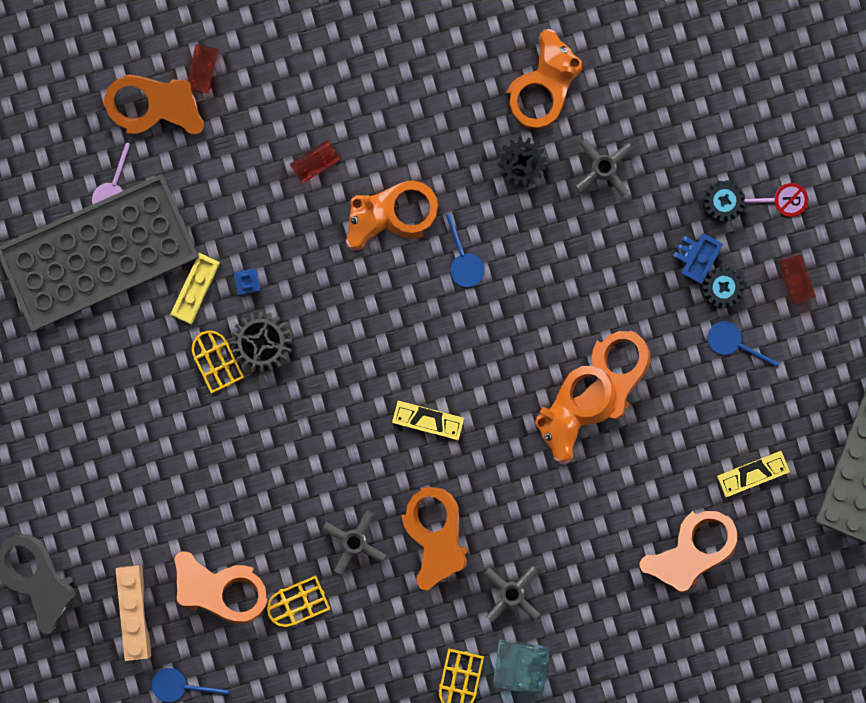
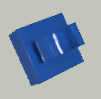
M256 268L234 272L238 295L261 291Z

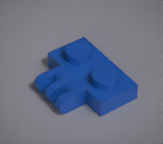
M704 233L698 242L683 236L681 240L689 245L685 247L678 244L677 249L684 252V254L681 255L678 252H674L673 257L686 263L681 272L682 275L702 284L723 243Z

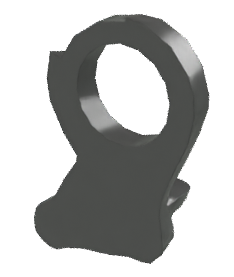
M27 534L10 537L2 542L3 545L0 548V580L9 589L30 595L37 616L36 625L43 634H49L55 629L58 619L68 608L69 602L75 596L74 589L69 585L73 580L71 576L65 579L57 577L50 556L40 540ZM14 546H25L34 554L37 561V570L33 577L21 576L12 567L10 553Z

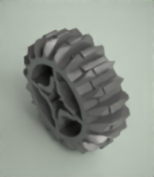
M259 311L258 319L255 318L253 313H250L251 321L248 322L243 317L241 320L245 325L243 327L239 324L235 325L240 330L239 334L236 332L231 334L238 338L237 341L230 342L233 346L238 345L237 349L232 350V354H241L237 357V362H241L243 359L246 360L243 368L246 369L252 364L251 372H255L257 366H260V373L265 372V366H268V370L272 372L274 371L273 363L279 368L282 366L278 361L279 358L287 361L288 358L282 355L283 352L291 353L292 351L290 348L285 347L286 344L293 343L291 339H285V336L290 335L291 331L283 332L282 329L287 324L284 322L278 326L280 317L277 316L271 321L272 313L268 312L266 319L263 318L262 311ZM263 324L257 335L251 336L246 334L252 326ZM270 325L277 330L280 344L270 341L268 337ZM264 335L266 337L265 341L273 346L263 345L259 350L257 348L258 344L250 339H261ZM243 341L253 344V360L246 354ZM273 349L278 351L271 359L260 361L265 350Z

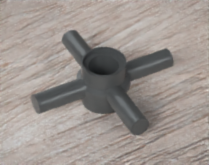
M586 138L580 142L579 145L592 159L593 163L592 172L575 185L577 190L582 192L597 179H608L622 197L627 194L629 190L615 172L617 168L616 163L633 150L632 146L627 143L610 157L607 155L600 156ZM601 162L608 163L610 171L608 173L600 172L598 164Z
M366 510L357 529L347 533L328 522L325 523L322 530L340 539L345 550L334 569L335 572L342 575L352 555H357L361 552L383 563L386 554L368 545L364 535L375 515L374 513ZM349 537H359L361 540L360 547L357 549L349 547Z
M531 566L517 582L511 581L506 583L489 567L484 575L500 589L499 595L501 600L485 617L493 622L507 606L513 607L518 605L535 621L540 613L524 599L523 588L538 571ZM509 588H516L518 590V597L515 600H508L505 593Z

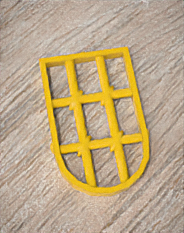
M205 331L196 336L192 344L194 361L197 363L211 394L224 387H229L230 384L244 378L232 354L229 343L223 335L216 331ZM208 333L213 348L206 351L200 337ZM212 333L220 336L224 343L217 345ZM198 341L202 351L201 354L196 356L194 349L195 343ZM227 346L233 359L227 363L220 352V348ZM214 351L217 352L222 362L221 366L214 368L209 358L210 353ZM203 356H205L210 366V371L204 373L198 361ZM235 363L241 377L235 380L229 370V365ZM223 368H225L231 381L225 385H222L217 374ZM214 374L219 385L214 390H212L206 376Z
M313 576L288 588L280 589L272 595L268 601L267 612L273 623L282 627L293 626L330 610L324 595L325 592L322 590L317 576ZM312 579L316 580L318 586L303 591L301 584ZM298 586L300 592L286 599L283 592ZM319 589L322 598L308 603L307 594ZM280 594L281 602L270 606L273 598ZM302 597L305 603L303 604L304 606L291 611L288 605L290 601ZM325 601L327 608L313 614L311 610L313 605ZM284 604L287 610L285 614L273 618L270 610ZM307 608L310 616L295 622L294 613ZM289 616L292 623L281 624L277 621Z
M448 648L443 675L439 684V697L442 703H445L442 698V689L448 690L447 703H451L453 692L461 693L460 703H464L465 694L473 696L470 702L473 703L477 695L484 656ZM450 652L458 653L455 668L447 667ZM461 654L470 656L467 671L461 670L459 667ZM474 657L481 658L478 673H474L471 670ZM446 670L453 671L450 687L443 686ZM457 673H462L466 676L463 690L456 689V686H454ZM470 675L477 677L474 692H469L467 689Z

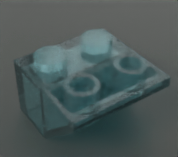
M499 640L493 686L512 691L544 692L550 646Z

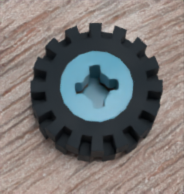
M729 180L713 183L704 195V210L710 218L715 219L717 222H731L742 213L745 206V194H743L742 188L738 187L735 182L732 183Z
M726 267L715 268L710 271L701 285L705 301L719 309L729 308L738 303L745 289L743 278H740L739 273L735 272L733 268Z

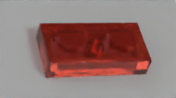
M195 45L188 77L192 91L205 94L210 93L219 52L217 48Z
M326 140L290 163V166L303 184L341 159L329 140Z
M801 254L778 262L793 305L816 297Z

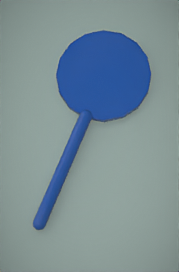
M448 213L446 217L460 254L452 262L451 276L458 285L473 287L482 280L484 265L476 255L464 254L452 217Z
M718 322L709 330L707 336L708 344L716 353L728 355L740 348L776 367L779 366L778 362L741 344V332L732 322Z
M164 668L158 671L152 681V690L155 696L165 702L178 700L184 694L185 689L229 694V691L224 689L186 685L183 674L174 668Z

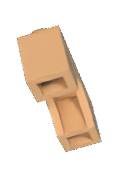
M142 565L116 568L124 658L125 661L148 659L151 657V648L144 613Z

